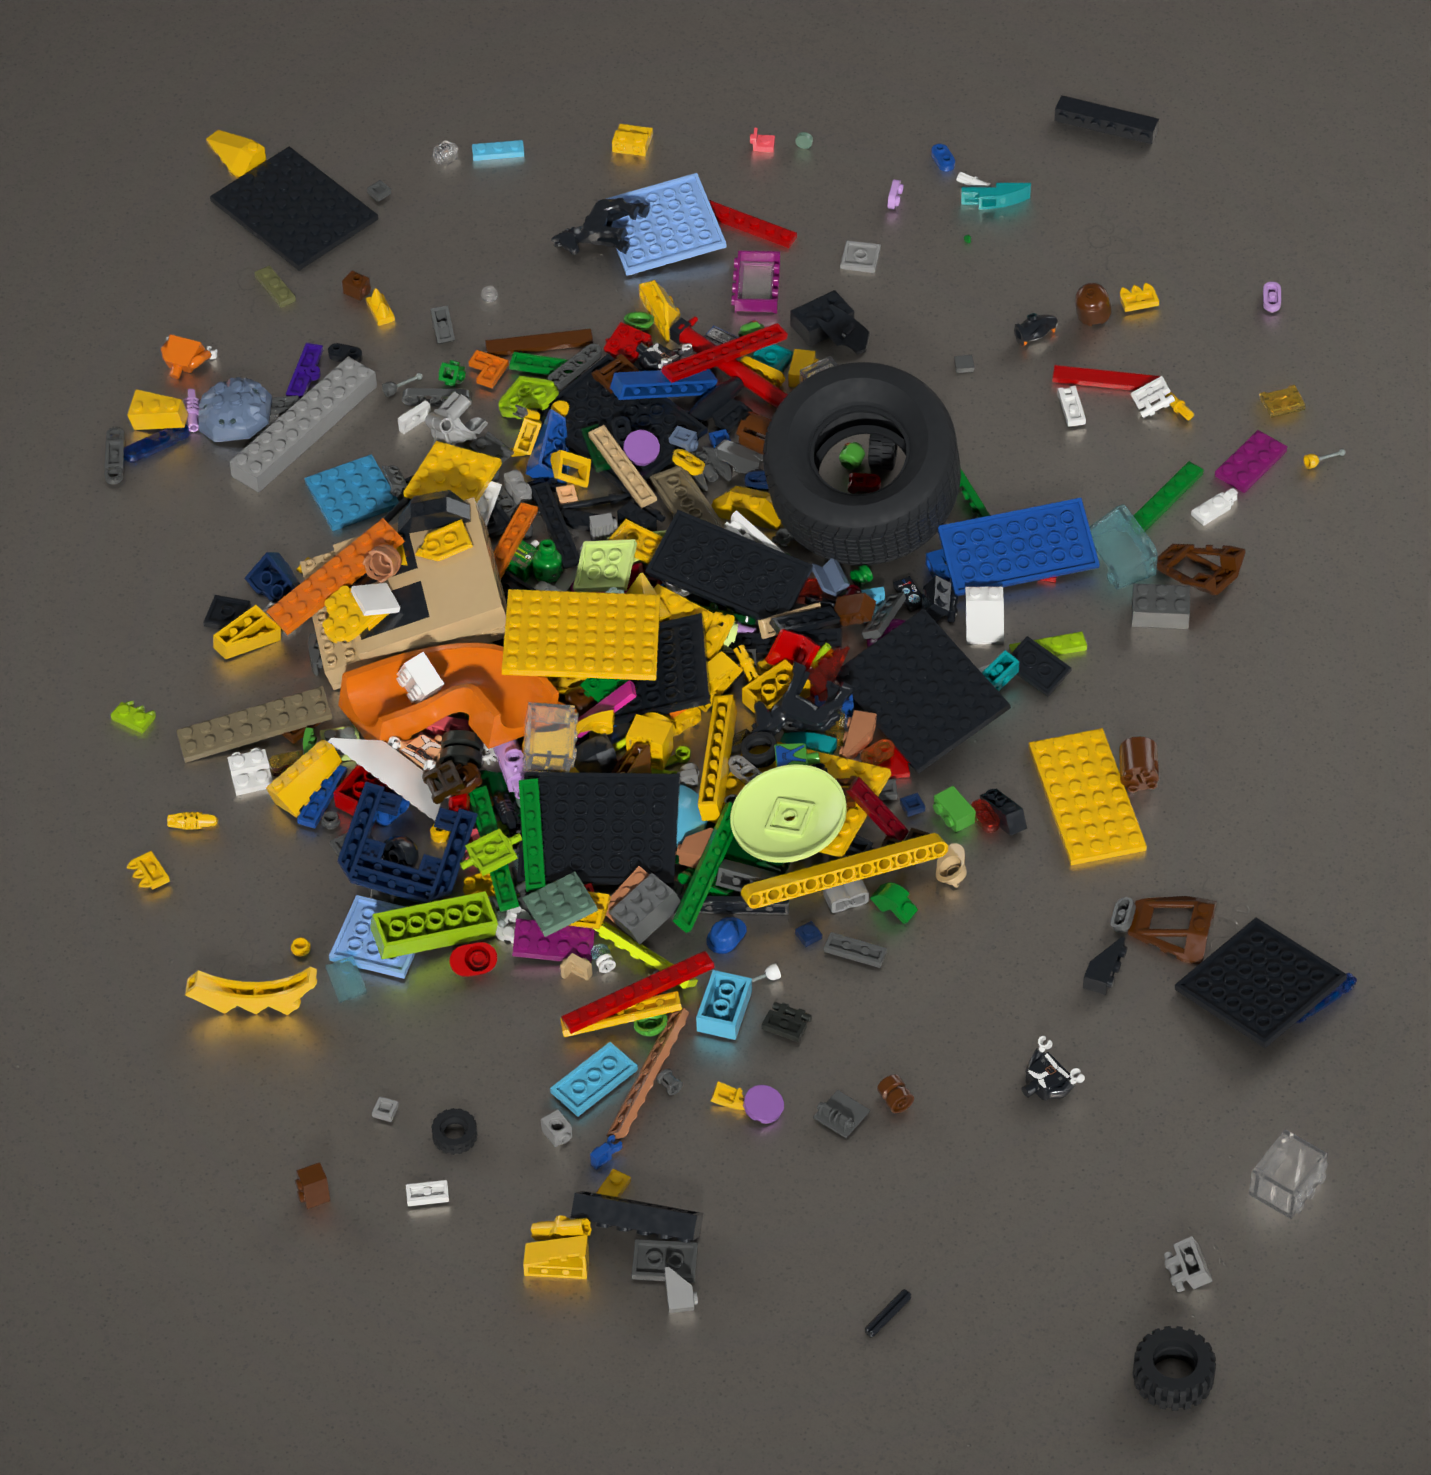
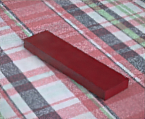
M860 777L855 778L846 792L888 837L903 841L909 830Z

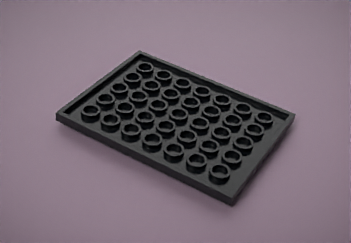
M290 146L210 196L212 203L299 271L378 220L377 213Z
M607 354L559 392V395L549 404L547 409L537 410L540 413L539 420L542 421L540 428H542L554 402L560 400L567 402L569 411L565 416L567 429L566 447L576 455L591 459L581 429L596 424L599 427L605 425L614 438L612 429L613 419L618 416L627 417L630 421L631 432L646 430L652 433L660 444V451L654 462L646 466L633 464L647 483L650 480V476L659 473L672 462L673 452L676 449L685 450V448L669 443V437L677 426L697 432L698 440L708 433V429L667 397L619 400L614 393H610L592 376L593 371L600 370L615 360V358ZM591 460V467L595 469ZM612 468L598 472L623 492L629 493Z
M924 608L832 673L840 685L842 682H845L855 687L853 691L855 703L863 712L877 714L876 727L917 774L1011 708L1008 701Z
M524 772V780L536 778L539 780L546 884L553 883L566 875L576 872L583 884L622 885L636 868L640 866L649 875L653 873L666 885L675 886L680 774ZM521 825V830H520V835H521V837H522V825ZM523 840L519 844L518 883L525 881Z

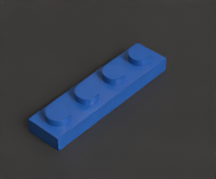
M339 765L328 779L322 781L320 790L313 792L309 797L311 801L300 812L297 818L298 824L314 829L317 827L334 796L333 792L344 779L347 767Z

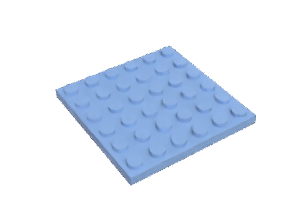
M697 173L606 198H623L626 203H644V205L649 206V213L646 218L637 215L636 220H633L627 215L613 221L612 227L625 228L628 232L627 236L624 237V240L630 244L627 253L624 254L616 248L626 276L727 247Z

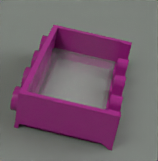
M738 250V258H734V268H737V270H733V281H736V283L733 282L732 293H735V295H732L731 306H735V313L737 311L773 312L777 314L780 251Z

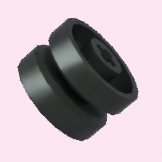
M452 730L442 735L440 765L452 760L455 766L473 763L478 769L481 768L483 742L476 733L466 730Z

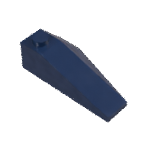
M266 552L244 578L255 592L269 598L268 600L275 603L300 584L289 564L277 552Z

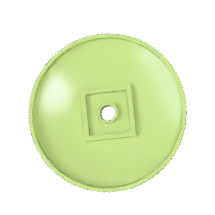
M784 765L763 772L744 786L732 806L730 815L731 828L738 844L747 853L758 859L776 863L798 861L818 853L835 839L844 824L847 803L840 784L827 772L808 765ZM790 816L795 817L792 821H786Z

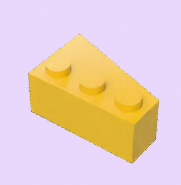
M136 389L127 416L134 430L184 428L188 412L182 399Z
M588 1235L526 1243L523 1262L524 1276L587 1279L589 1266Z

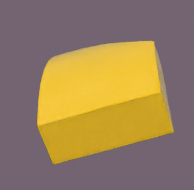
M718 1081L715 1085L711 1102L729 1108L744 1110V1097L741 1087L736 1089Z

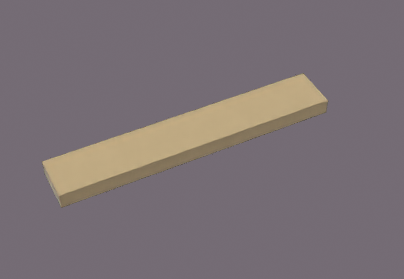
M605 425L588 432L592 442L640 508L656 502V495Z

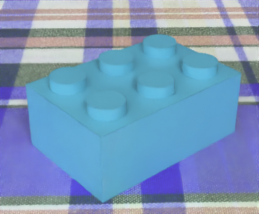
M713 970L696 1017L697 1032L736 1040L752 994V978Z

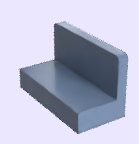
M831 558L823 567L812 564V571L823 592L839 597L850 585L837 560Z

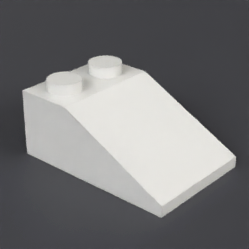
M965 587L966 644H1004L1003 587Z

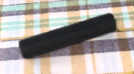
M903 1289L865 1327L864 1332L869 1337H874L911 1299V1293Z

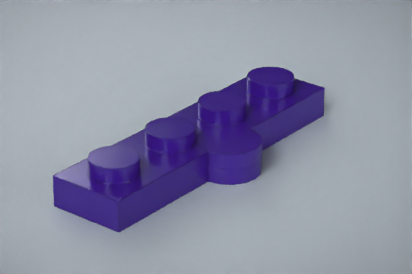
M305 344L286 391V396L298 395L300 400L307 393L311 381L320 378L321 373L318 363L324 351L323 345Z

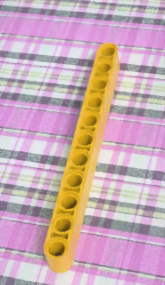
M931 833L750 883L742 888L741 896L750 908H760L940 858L947 853L948 845L939 834Z

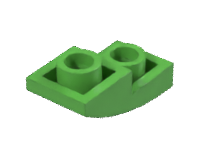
M306 727L303 737L304 754L317 743V737L314 736L313 728Z

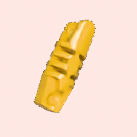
M182 812L168 815L167 818L168 827L183 830L203 829V827H213L218 823V818L215 815L203 814L202 812Z

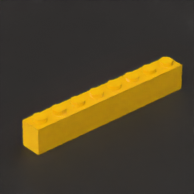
M733 695L714 696L698 799V808L702 821L718 820L723 810L729 771L728 761L731 757L737 717V708Z

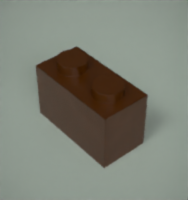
M866 593L837 597L834 611L841 618L839 624L849 626L871 621L877 601Z
M320 1162L296 1170L298 1179H295V1184L298 1189L297 1196L300 1203L304 1202L306 1208L310 1209L330 1201L327 1177Z

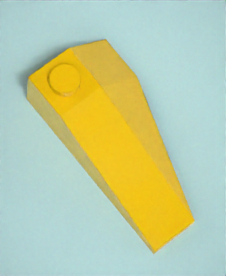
M217 130L206 138L213 151L226 164L229 172L238 178L266 161L265 147L252 139Z

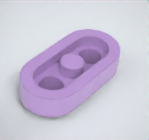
M893 179L888 197V209H895L900 204L899 194L903 193L904 187L901 184V180Z
M1267 282L1263 287V307L1267 311L1275 312L1281 307V286L1276 282Z

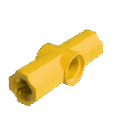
M559 1215L555 1217L554 1221L533 1223L531 1226L532 1238L537 1241L584 1235L590 1236L592 1231L591 1222L587 1218L570 1219Z

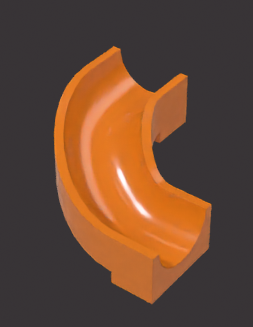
M455 643L402 653L343 673L338 706L365 740H381L388 743L391 736L399 738L400 741L410 740L413 734L424 730L442 718L453 713L464 712L469 715L468 725L486 747L490 749L553 726L559 692L546 676L502 675L503 646L487 643ZM424 652L444 685L436 695L415 704L411 703L407 697L408 692L405 687L402 688L399 685L396 674L404 663Z

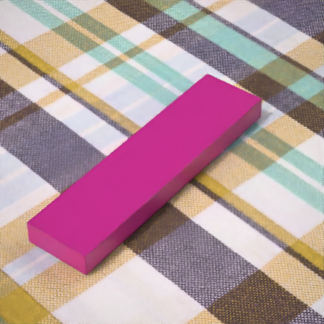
M631 680L627 681L576 719L573 725L590 715L608 710H614L615 713L637 697L634 683ZM589 731L581 732L577 737L581 738Z

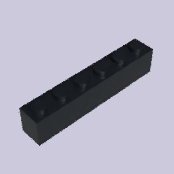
M1061 95L1055 108L1054 121L1148 144H1153L1159 129V118Z

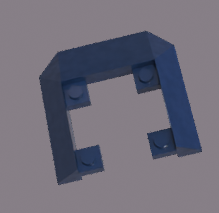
M365 782L337 860L350 883L423 904L434 902L450 895L460 869V862H462L466 852L465 845L469 843L478 813L460 808L458 812L440 807L434 827L451 832L443 857L440 859L424 854L419 869H414L383 860L382 856L386 843L369 838L378 811L397 816L402 796L385 792L383 786Z

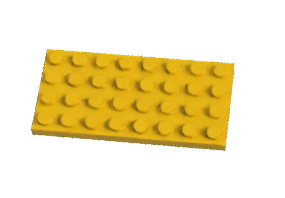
M1103 728L1029 742L1028 748L1070 865L1146 851L1147 846L1126 789L1121 783L1120 773Z

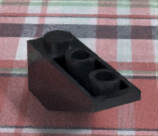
M997 788L990 789L980 795V799L1000 828L1011 836L1027 829L1023 808Z
M1125 937L1119 938L1090 961L1084 975V989L1106 995L1108 989L1113 987L1115 982L1114 974L1119 973L1121 957L1125 958L1128 949L1125 946Z

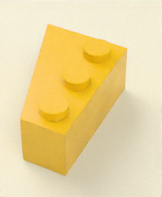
M254 605L213 635V648L225 659H229L281 641V628L257 605Z
M722 651L708 662L711 704L698 706L705 713L713 705L714 696H721L743 671L741 667Z

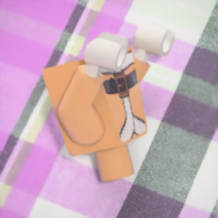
M420 735L407 741H400L395 736L389 738L388 745L392 746L396 751L399 750L400 754L423 771L427 772L440 765L441 735H437L433 739L426 735Z

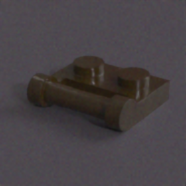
M452 760L422 775L424 783L428 785L432 794L431 798L434 804H441L444 798L465 788ZM437 777H439L443 786L440 790H438L434 782Z

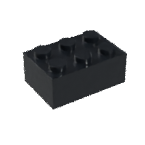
M836 290L790 310V326L809 347L829 338L816 319L819 318L827 323L833 319L834 314L829 308L830 304L854 318V310Z

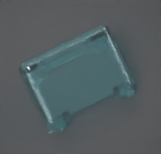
M1124 504L1115 507L1089 526L1095 549L1108 566L1107 579L1110 584L1114 585L1116 590L1156 575L1158 558L1156 547Z

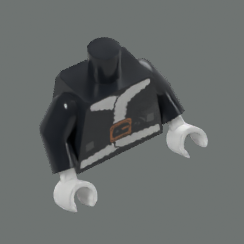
M640 343L636 348V352L642 355L639 365L646 371L662 370L663 366L679 361L682 355L688 357L693 351L692 344L682 345V350L680 348L670 350L659 343H655L650 347Z
M1041 1036L1038 1039L1040 1047L1036 1048L1026 1067V1085L1021 1088L1022 1092L1026 1097L1036 1093L1042 1100L1064 1098L1076 1086V1082L1082 1083L1085 1080V1076L1080 1074L1077 1077L1081 1072L1078 1068L1072 1069L1069 1073L1049 1052L1045 1053V1049H1050L1053 1043L1049 1040L1046 1045H1043L1046 1037Z

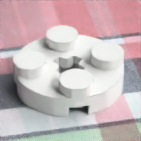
M521 907L503 912L498 911L501 919L506 924L504 927L497 926L495 936L501 941L507 940L514 943L515 927L507 925L515 923L516 918L532 920L529 913L521 909Z

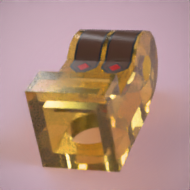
M303 750L272 756L269 759L271 774L274 777H279L288 767L304 755Z

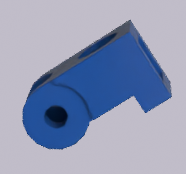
M940 549L926 553L925 564L932 578L938 576L950 582L943 550Z

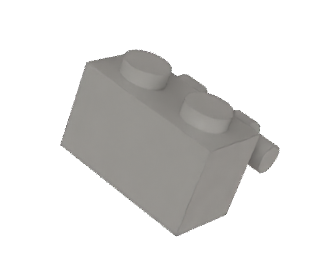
M1193 1236L1173 1244L1176 1256L1173 1257L1172 1252L1164 1253L1166 1260L1164 1263L1166 1269L1170 1271L1172 1276L1170 1280L1172 1285L1176 1287L1177 1292L1185 1290L1184 1281H1187L1193 1289L1213 1281L1200 1245ZM1179 1264L1181 1265L1183 1272L1180 1273L1177 1268Z

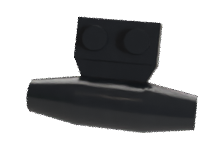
M735 376L717 385L698 400L689 410L688 414L701 423L713 418L715 425L721 430L726 429L729 434L739 426L741 420H746L750 415L748 412H753V410L743 402L733 400L744 388L742 380Z

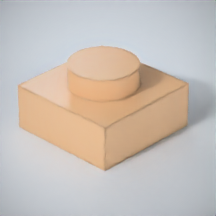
M574 484L556 487L559 504L578 501Z

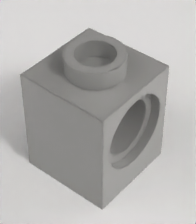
M559 1110L541 1119L542 1131L554 1147L565 1144L572 1138V1126Z

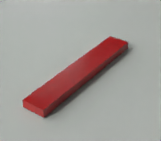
M1055 365L1052 382L1135 391L1161 376Z

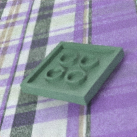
M576 872L566 875L522 898L544 937L598 911L595 902Z

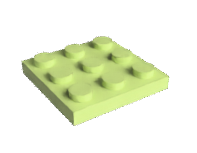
M635 539L584 541L573 590L575 592H602L616 587L618 590L627 591L637 547Z

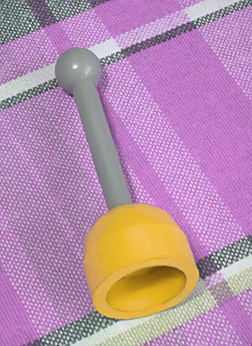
M1340 449L1338 452L1321 457L1315 454H1307L1303 458L1304 465L1307 469H1312L1319 464L1320 460L1338 455L1344 456L1346 451Z

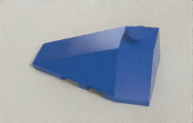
M552 409L549 410L529 457L525 473L535 480L543 478L545 482L554 477L550 461L551 453L559 450L569 452L565 443V438L567 437L566 419ZM562 465V473L569 475L570 467ZM557 479V483H566L565 481Z

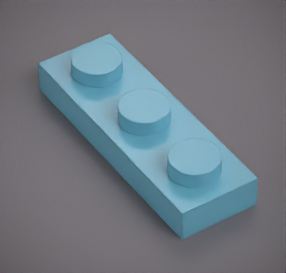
M523 140L472 144L473 161L524 157Z

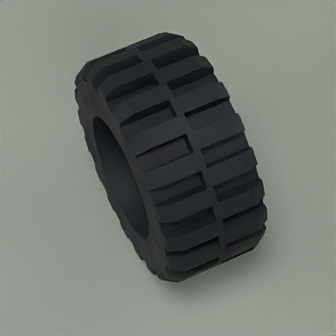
M1165 1326L1163 1330L1157 1328L1152 1331V1335L1147 1334L1144 1336L1143 1341L1139 1342L1133 1364L1135 1387L1140 1390L1139 1394L1144 1399L1148 1398V1402L1153 1406L1157 1404L1160 1405L1159 1408L1161 1409L1172 1408V1411H1178L1179 1408L1184 1410L1191 1409L1192 1404L1197 1406L1202 1402V1399H1206L1213 1388L1216 1370L1215 1353L1212 1351L1210 1343H1205V1338L1202 1335H1195L1194 1330L1188 1328L1187 1331L1181 1326L1176 1328ZM1175 1358L1188 1363L1194 1371L1183 1378H1170L1161 1374L1155 1365L1164 1359Z

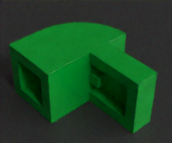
M888 882L880 885L870 897L881 912L891 910L903 924L907 923L918 911L917 907L907 897L910 893L896 883Z

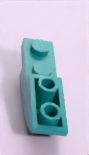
M996 183V187H962L961 205H978L979 210L1011 206L1030 198L1031 183Z

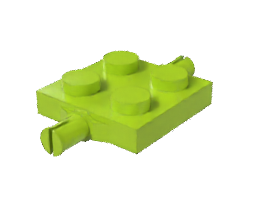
M499 828L465 845L470 858L460 862L462 870L474 865L484 876L518 859L512 845L522 841L520 833L508 838Z

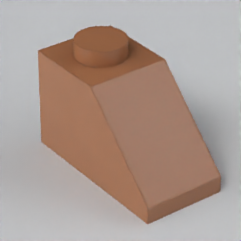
M708 828L685 837L683 843L679 844L676 854L679 856V864L693 868L697 867L714 830L713 828Z

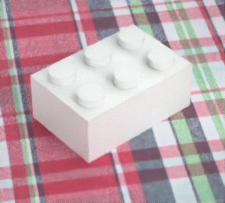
M424 652L404 663L396 674L399 685L402 688L405 687L408 692L407 697L411 703L415 704L436 695L444 685Z

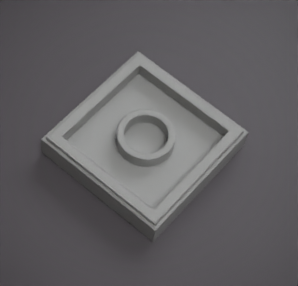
M846 240L840 269L875 273L881 244Z

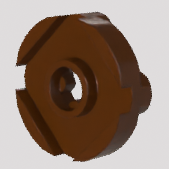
M467 763L464 766L461 764L455 766L460 778L463 779L462 782L465 788L451 796L468 794L482 784L481 773L476 765Z

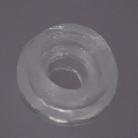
M486 286L481 291V299L483 301L493 302L498 298V291L493 286Z

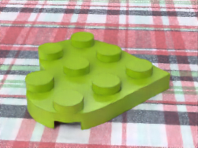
M519 376L498 403L499 411L502 417L522 419L513 415L518 409L515 405H520L526 409L539 408L540 410H545L559 395V392L553 381Z

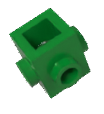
M450 360L449 363L442 362L438 380L445 381V385L455 387V384H462L466 377L465 366H461L460 362Z

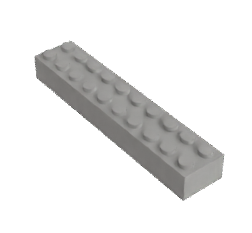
M348 356L229 462L231 476L259 493L377 387L376 372Z

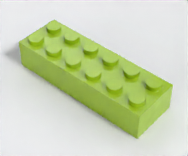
M486 891L372 914L370 924L382 960L495 937L498 926Z

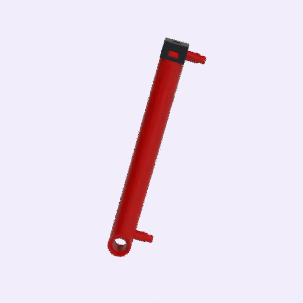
M696 316L689 321L681 317L670 327V339L678 345L681 343L692 344V350L696 353L717 346L691 328L698 321ZM737 359L716 366L732 378L735 376L739 377L746 388L776 409L788 395Z

